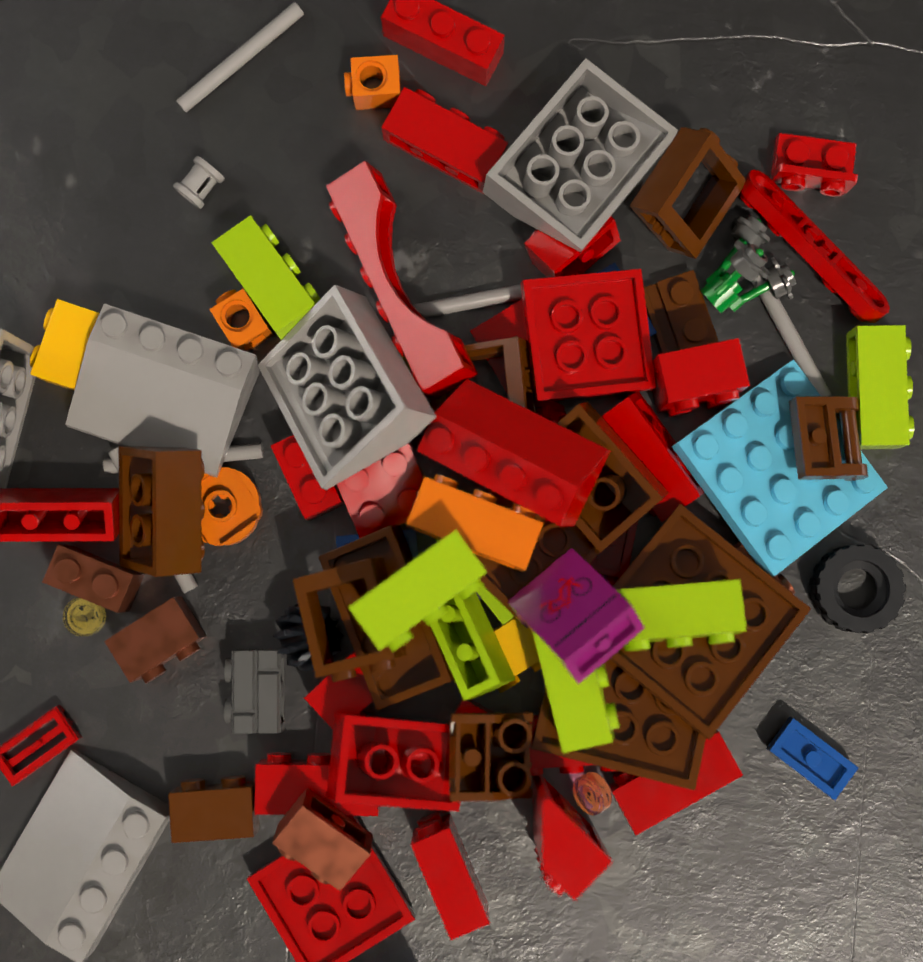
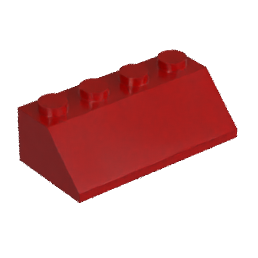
M466 379L434 412L436 418L429 423L417 449L418 452L558 526H575L611 450L469 379Z
M542 775L533 776V837L536 844L534 851L538 855L536 859L541 864L539 866L543 873L541 878L558 896L566 892L575 901L613 861L596 829Z

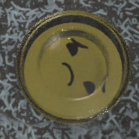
M79 597L72 599L63 611V623L66 629L76 636L94 635L102 629L106 621V610L104 607Z

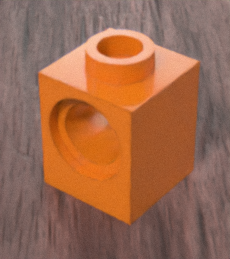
M398 55L350 58L351 72L344 73L346 97L353 96L356 110L392 108L401 93ZM372 77L382 80L381 85L377 88L370 89L363 86V83Z
M244 288L238 292L235 289L225 292L216 299L217 305L209 309L232 347L248 352L274 336ZM236 312H249V321L245 326L241 328L231 326V319Z

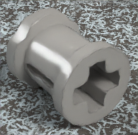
M196 156L193 160L195 165L181 182H175L172 187L185 199L201 209L204 206L203 199L216 183H222L225 178L208 162Z

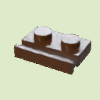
M694 270L658 281L649 286H644L647 317L657 331L654 339L660 354L719 342Z

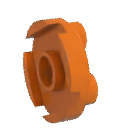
M221 467L217 478L204 473V477L201 480V499L205 507L204 517L201 520L202 541L214 546H227L245 540L256 529L263 515L261 495L256 484L243 472L229 467ZM217 496L223 500L228 498L231 500L232 504L228 507L230 513L227 516L221 513L217 515L212 513V509L216 506L213 500Z

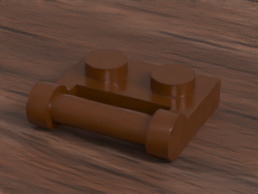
M796 396L791 399L789 407L798 480L844 479L845 481H855L868 478L867 464L862 463L856 412L860 410L858 398ZM836 414L840 416L846 464H842Z

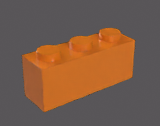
M435 474L433 480L424 477L406 523V528L440 541L457 530L474 554L520 572L526 570L543 526V522L535 520L536 514L515 504H513L511 510L496 505L497 497L474 489L472 495L457 489L458 482L442 475Z

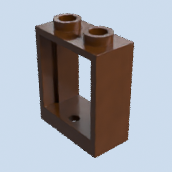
M681 127L630 204L633 211L668 251L694 259L698 257L746 181L737 168V161L728 155L719 144L720 138L706 128L695 130ZM702 161L712 174V177L685 218L682 219L672 205Z
M512 337L464 345L472 361L504 356L508 399L537 413L527 340L520 337ZM453 389L438 398L431 396L429 405L433 412L452 395Z
M383 557L369 558L293 579L316 678L331 675L332 682L356 677L355 668L369 665L371 673L396 667L395 658L407 655L405 644L394 652L387 645L381 651L334 662L317 592L365 579L369 593L388 579Z

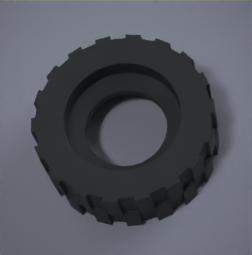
M866 544L841 546L833 549L831 553H826L821 557V562L815 565L813 569L814 574L810 578L809 583L811 585L810 598L815 604L814 609L817 614H821L827 624L834 625L836 629L847 632L871 633L875 632V629H883L888 626V622L895 620L899 615L898 611L905 602L903 599L904 592H906V584L903 582L904 574L902 569L897 567L896 560L893 557L887 556L884 550L872 548V545ZM851 569L865 570L875 580L877 589L875 598L864 608L855 609L847 606L838 594L840 578Z

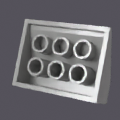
M585 58L486 174L483 193L513 217L582 252L669 147L679 130Z
M334 285L258 364L269 389L322 489L331 488L408 444L436 418L435 413L367 297L338 285Z
M103 304L88 338L65 425L122 446L183 447L201 450L205 474L217 478L260 372L256 354Z
M0 329V488H7L36 377L30 375L32 370L30 358L35 347L3 329Z
M71 749L0 870V904L44 944L75 962H84L96 949L170 821L169 804L80 752Z

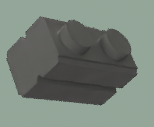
M236 649L232 651V658H226L224 676L226 683L232 682V699L225 700L224 719L225 723H232V733H281L285 729V655L277 653L279 649Z

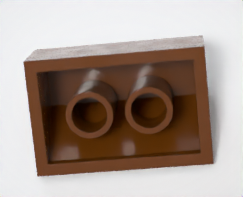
M589 402L578 404L557 424L611 450L576 522L578 528L601 553L669 492Z
M119 446V561L121 567L155 577L201 573V560L205 554L204 543L201 539V520L205 513L204 503L201 499V480L205 473L201 450L183 447Z

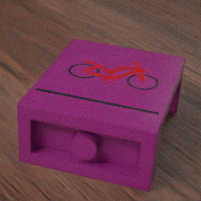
M572 548L507 601L521 623L526 628L530 627L558 657L569 675L578 684L645 629L633 606Z

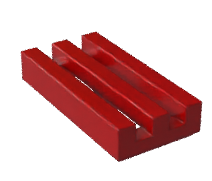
M61 705L52 708L0 746V770L11 786L20 783L82 738L79 731H75L72 727L73 723L70 718H66L63 714L64 710ZM55 719L58 724L56 727L8 761L3 756L5 753ZM64 732L67 738L18 773L14 772L13 767Z

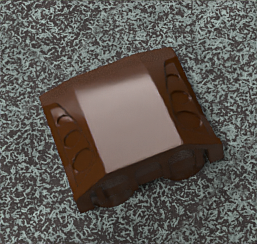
M532 712L451 713L449 745V800L451 802L532 798V789L530 788L532 783L530 767H532L530 762L532 724L529 723L533 722Z

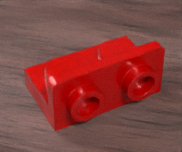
M779 133L775 139L771 179L775 184H781V188L789 191H801L805 188L819 189L820 193L826 196H841L844 193H848L857 184L858 174L853 173L857 143Z

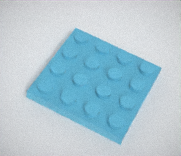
M794 359L672 446L755 563L771 577L780 573L888 488L862 451V463L867 464L868 478L855 481H845L844 479L798 480L789 401L796 396H821ZM836 417L842 464H846L841 424Z

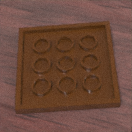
M680 504L613 585V588L620 590L740 580L747 631L734 635L735 642L710 645L708 637L692 638L693 646L667 648L666 641L650 642L649 650L625 652L623 646L609 659L704 738L711 739L811 608Z
M610 659L604 662L610 686L604 687L603 692L606 704H615L620 728L613 729L614 741L611 743L563 753L545 685L531 749L690 790L696 789L706 738Z

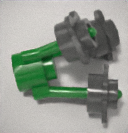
M750 215L746 219L741 216L738 219L735 218L733 220L735 227L730 234L737 241L718 269L706 279L708 284L701 292L721 314L729 307L735 312L744 303L773 289L776 299L785 294L789 300L794 298L791 290L792 286L796 285L795 272L790 270L786 263L779 266L774 257L770 259L771 267L766 269L764 266L768 262V258L763 250L758 247L771 240L765 234L766 226L761 223L760 219ZM733 265L735 270L731 274L726 272ZM761 275L768 280L740 296L737 295L743 290L736 282L741 276L749 281H754Z

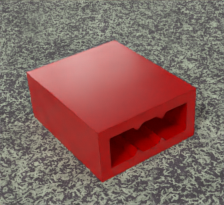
M435 812L418 820L419 827L413 829L411 847L450 940L490 924L487 899L451 814L449 813L441 817L440 812Z

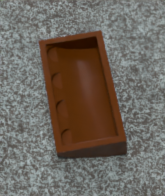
M400 525L387 526L318 556L323 571L369 558L383 557L388 578L414 560ZM365 579L330 588L356 657L379 651L348 608L368 594ZM424 620L409 629L414 637L405 643L407 655L394 659L396 667L371 673L369 665L361 667L377 711L455 680L431 626H427Z

